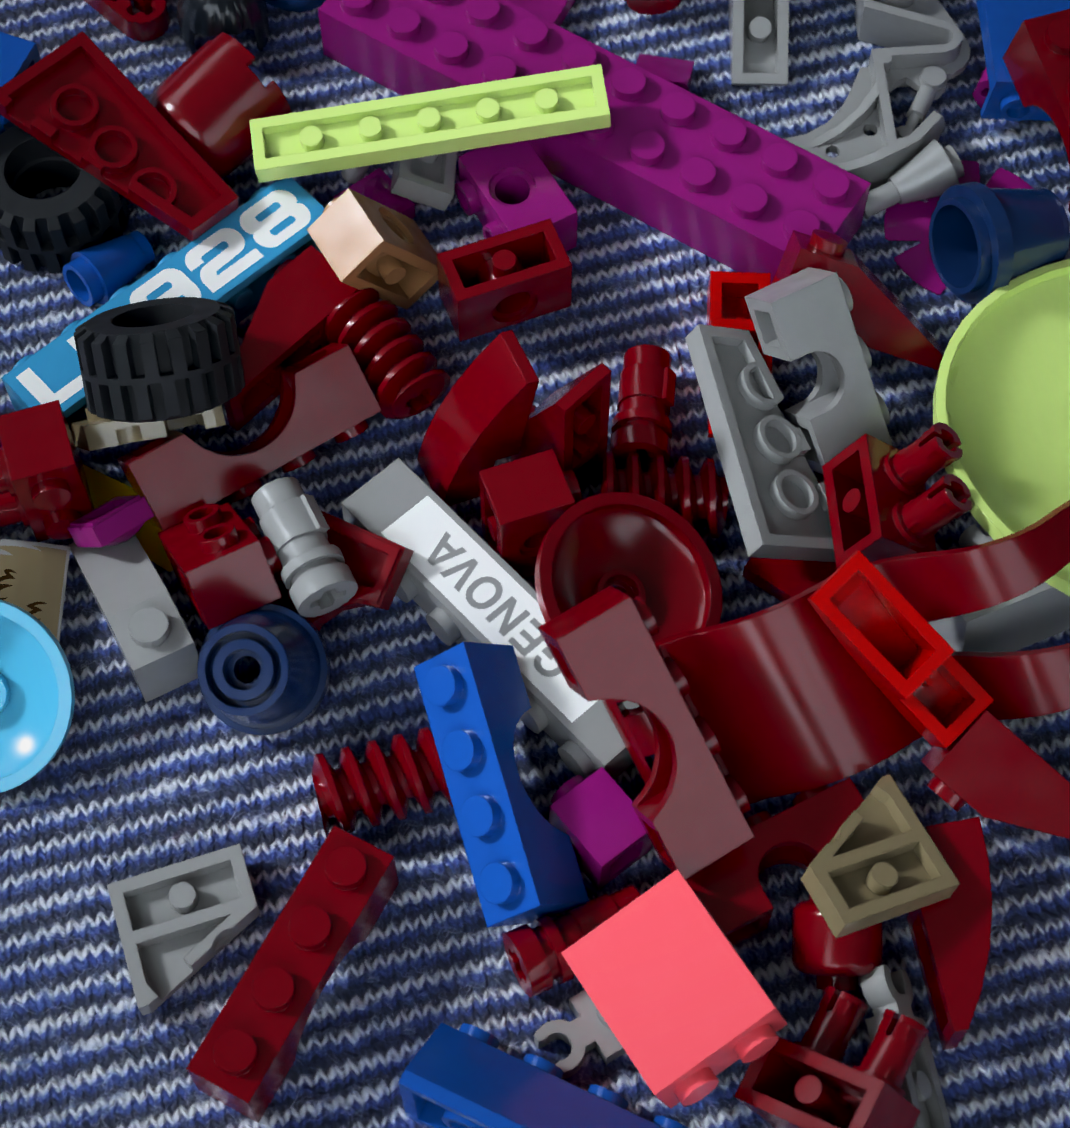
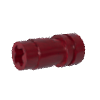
M649 344L636 345L629 348L624 354L623 371L620 373L618 413L612 419L609 449L613 452L617 469H623L630 452L638 453L643 471H648L655 454L663 455L666 468L670 464L673 424L668 416L670 415V407L674 406L676 374L671 369V355L662 347Z
M631 885L613 894H604L565 911L564 915L553 920L548 915L533 920L532 929L529 925L524 924L503 933V943L509 963L524 992L529 997H533L553 988L554 979L560 984L574 979V972L561 952L641 896L638 890Z

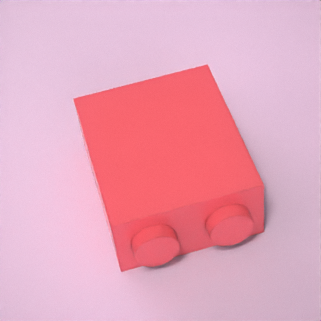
M678 869L561 952L654 1096L670 1109L679 1102L682 1106L686 1107L706 1097L719 1083L716 1076L739 1059L742 1063H749L763 1056L778 1042L779 1037L776 1032L788 1024Z

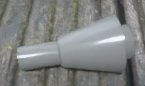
M933 139L888 179L887 183L869 191L864 218L867 219L897 203L905 204L941 196L947 188L959 184L958 179L963 177L965 173L962 162L951 145L942 147L937 140Z

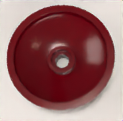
M608 492L587 497L568 508L552 524L542 540L535 564V589L540 611L546 623L608 586H612L629 595L632 599L639 596L646 603L659 627V633L652 636L654 643L673 635L720 623L723 603L722 585L717 565L708 546L686 519L657 500L627 492Z

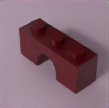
M850 777L831 787L825 785L801 792L793 799L792 803L794 806L774 816H771L769 811H762L747 818L746 821L754 838L685 879L733 946L762 932L768 927L774 907L761 887L759 875L765 869L777 864H791L806 871L809 864L823 847L833 839L842 824L854 810H857L864 799Z

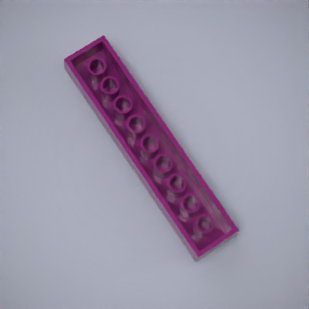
M326 0L318 9L324 55L400 95L601 64L610 110L611 127L528 140V142L552 175L737 272L771 273L772 284L793 230L810 236L814 229L824 230L843 238L849 244L862 225L871 185L870 182L509 0Z

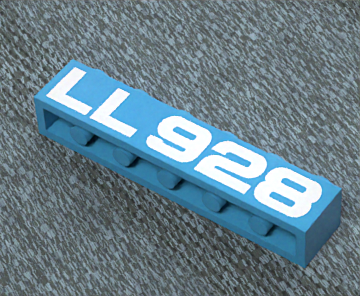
M293 178L277 180L270 186L261 187L250 197L249 201L196 240L190 242L179 251L167 254L150 272L133 284L118 289L108 302L84 319L76 320L69 324L55 340L35 354L27 355L20 359L10 372L1 377L14 410L19 411L59 400L69 429V422L87 418L85 412L87 402L73 333L76 332L75 329L107 310L154 299L198 297L223 302L233 307L237 325L256 311L267 282L273 277V274L283 262L288 259H295L310 245L321 252L306 229L323 213L324 207Z

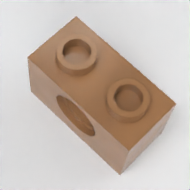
M350 188L341 196L329 202L324 208L323 213L306 229L340 282L359 290L373 288L378 291L380 299L390 300L395 305L406 310L438 281L437 253L416 222Z

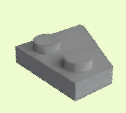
M240 843L107 884L135 999L142 1016L153 1013L260 915Z

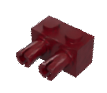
M59 400L0 415V440L2 447H0V527L23 522L25 527L31 526L38 542L48 539L64 540L72 538L67 529L70 527V523L94 510V505L83 463Z
M941 422L935 423L921 437L902 450L865 433L822 466L837 569L857 550H860L870 562L900 555L937 551L934 534L954 519L972 509V501L968 499L971 497L970 490L956 475L946 474L926 490L925 482L929 478L962 457L963 451L958 448L961 445V441L951 427Z
M827 986L819 1003L818 1010L801 1042H790L779 1037L778 1042L767 1053L750 1063L734 1097L777 1128H914L921 1111L904 1098L906 1093L901 1089V1086L929 1030L903 1014L900 1016L897 1012L886 1009L876 1035L860 1066L853 1065L849 1067L842 1064L845 1051L869 1007L857 997L845 991L840 993L837 988Z

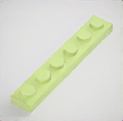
M601 64L249 120L254 168L259 183L611 127L610 110Z

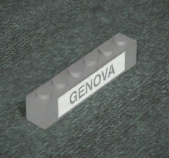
M397 458L341 502L345 521L414 551L396 596L405 603L413 599L427 613L426 621L442 642L449 646L454 642L457 644L475 642L513 645L531 704V708L521 716L520 720L536 734L543 730L559 746L558 754L571 772L576 776L581 775L585 779L603 767L615 780L634 763L601 700L588 702L569 688L538 627L546 622L540 611L536 591L400 458ZM631 701L623 702L626 709L640 707Z

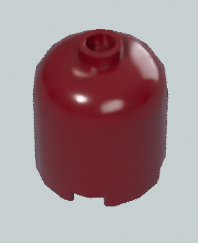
M222 32L213 40H208L161 82L148 97V101L221 178L229 175L253 156L249 120L292 113L288 101L276 82L273 80L264 87L258 77L248 67L256 60L253 54L239 41L225 32Z

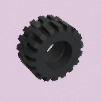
M12 122L4 124L5 131L0 134V250L7 261L13 265L22 261L25 270L38 272L41 266L48 268L49 274L62 273L63 266L71 261L72 253L123 235L121 226L128 225L130 217L128 205H130L129 199ZM70 187L65 192L51 198L32 199L38 193L50 188Z
M175 297L132 303L107 310L92 317L75 329L76 332L73 333L88 411L91 414L97 415V417L133 423L183 418L222 405L240 394L246 385L234 309L223 302L198 297Z

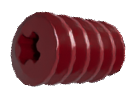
M373 288L360 290L345 298L326 318L324 326L325 339L329 344H349L382 410L380 413L390 419H404L417 415L433 405L446 392L450 385V376L445 370L436 369V357L429 351L423 352V340L416 334H410V323L405 318L398 317V308L392 301H379V293Z
M605 450L601 493L627 492L652 498L679 513L696 531L702 519L707 520L712 538H719L726 525L729 489L725 475L723 477L718 476L713 458H705L698 475H693L687 456H680L673 473H668L662 454H655L648 471H643L637 452H630L623 469H617L612 450Z
M428 727L418 730L417 745L414 750H412L402 734L393 735L390 756L384 754L376 740L366 742L364 762L361 763L349 746L340 748L338 768L336 769L332 768L323 753L314 754L312 778L326 838L329 835L332 817H336L344 831L348 833L354 832L357 811L361 810L373 827L381 825L383 805L389 804L399 821L404 820L408 814L409 798L415 797L425 814L433 812L435 792L438 791L443 793L451 807H453L433 734Z

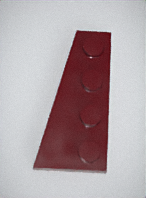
M83 31L0 87L1 116L192 242L238 208L239 196Z

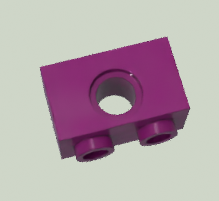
M528 140L477 148L458 156L459 182L455 184V193L463 211L468 216L475 214L483 225L482 230L485 239L551 219L565 251L577 246L578 211Z

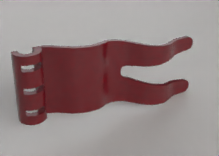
M1070 500L1034 524L997 540L964 548L889 557L872 561L871 563L927 622L990 608L1032 590L1070 563ZM828 578L800 594L764 610L725 623L673 635L655 643L663 659L668 656L671 657L682 671L690 688V693L683 696V699L693 719L701 716L711 728L721 749V752L713 757L723 777L730 774L738 782L749 804L772 797L804 792L842 780L880 763L915 740L922 738V735L896 709L850 656L807 600ZM1070 643L1027 651H955L952 654L962 667L994 699L986 710L998 720L1037 717L1070 709ZM601 700L646 784L654 764L650 755L655 754L654 734L646 714L641 707L626 709L623 704L626 700Z

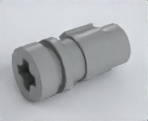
M294 477L278 478L259 488L253 494L251 502L260 519V527L264 535L270 539L283 566L280 573L281 579L286 589H289L290 597L298 614L303 617H316L329 613L347 603L357 592L358 585L349 566L345 564L340 548L330 545L327 539V531L330 528L314 496L305 494L298 479Z

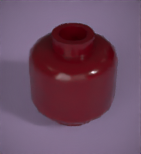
M809 895V900L797 904L792 912L793 965L802 973L816 975L817 989L825 990L827 986H832L841 991L858 990V976H865L871 973L875 967L882 965V922L836 939Z

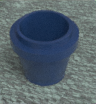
M979 182L953 185L947 188L939 198L929 226V246L937 274L949 290L960 300L969 304L979 303L994 290L1009 285L1011 280L1044 265L1064 260L1070 241V229L1066 211L1059 198L1046 188H989Z
M265 604L212 628L201 646L197 665L200 690L211 711L231 728L253 735L282 733L306 721L323 701L328 689L331 673L329 652L318 629L306 617L300 616L297 611L275 604ZM248 656L255 658L260 665V674L251 683L244 681L239 674V665Z

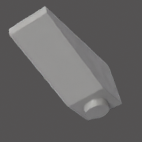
M728 0L731 86H787L789 0Z
M134 535L128 541L115 546L77 547L75 542L70 544V550L145 702L147 703L198 679L197 665L199 655L195 643L167 588L137 536Z

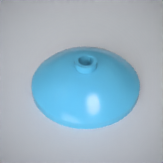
M0 600V793L33 778L59 752L71 726L75 705V688L68 659L51 631L31 613L12 603Z

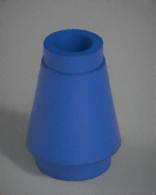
M135 230L128 235H122L72 253L71 261L63 266V276L68 288L80 303L87 307L95 303L103 305L109 301L118 289L126 286L146 265L154 261V251L146 237Z

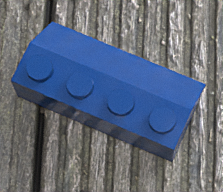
M441 1022L405 1068L398 1081L406 1117L428 1128H687L681 1123L664 1116H655L652 1123L627 1111L629 1103L619 1094L591 1084L588 1091H585L562 1080L564 1072L550 1061L533 1054H525L522 1061L497 1049L500 1042L493 1035L481 1028L463 1023L460 1029L457 1030Z

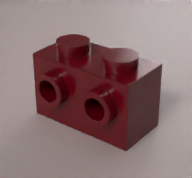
M228 502L220 506L218 504H206L197 507L183 517L182 523L158 533L180 588L209 630L282 597L273 575L282 571V566L270 539L267 536H261L251 516L242 520Z

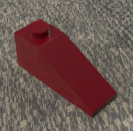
M814 229L811 236L793 230L772 284L808 267L837 272L838 277L846 283L852 295L853 309L850 311L856 333L863 339L868 348L939 370L944 352L938 341L849 248H846L848 245L847 241L824 230Z
M312 245L295 259H288L277 268L273 277L267 282L240 346L246 385L240 394L224 403L229 425L236 431L240 430L280 395L279 371L329 345L324 334L326 318L345 298L360 291L340 282L323 254Z
M601 363L553 392L539 406L532 405L519 453L510 456V461L553 448L562 471L573 470L580 490H583L602 473L608 440L611 370Z
M985 709L947 749L933 746L920 760L935 775L927 786L955 811L959 812L968 803L985 818L1070 839V782L988 710Z

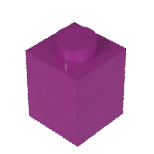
M603 767L586 779L581 775L571 778L552 796V804L549 806V823L570 836L579 868L598 890L651 850L652 842L631 805L633 801Z

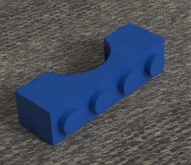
M462 642L415 666L416 678L487 927L529 924L542 916L548 915L552 917L588 902L589 899L570 836L555 828L540 814L529 798L518 773L514 755V734L519 719L531 708V704L513 645Z

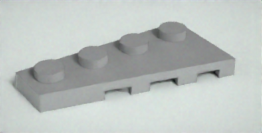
M698 324L685 339L748 557L836 562L825 483H818L804 456L811 448L800 427L795 428L786 420L778 407L784 396L749 330Z

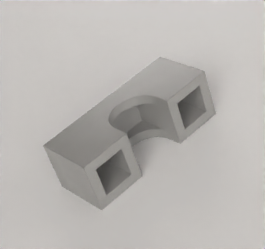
M808 267L744 296L763 354L792 362L811 353L816 362L817 380L812 392L800 403L783 410L785 419L795 428L800 427L811 448L804 455L811 470L823 474L822 466L865 433L893 446L886 426L890 422V414L882 397L875 392L868 370L872 365L871 355L863 339L857 335L850 311L853 309L852 295L846 283L838 277L837 272Z

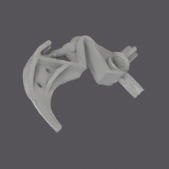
M855 0L854 16L858 40L886 48L871 49L868 67L859 69L853 87L841 109L827 123L807 134L785 138V140L870 182V188H877L887 183L888 179L933 139L938 141L946 125L944 117L934 110L925 120L924 118L933 101L941 98L945 92L947 81L963 73L969 64L971 49L967 38L939 0ZM897 87H911L917 91V94L906 113L908 119L905 125L895 128L889 94ZM869 130L873 131L874 135L869 136L865 133ZM828 152H834V153H836L838 156H837V157H829V156L827 155V153H828Z

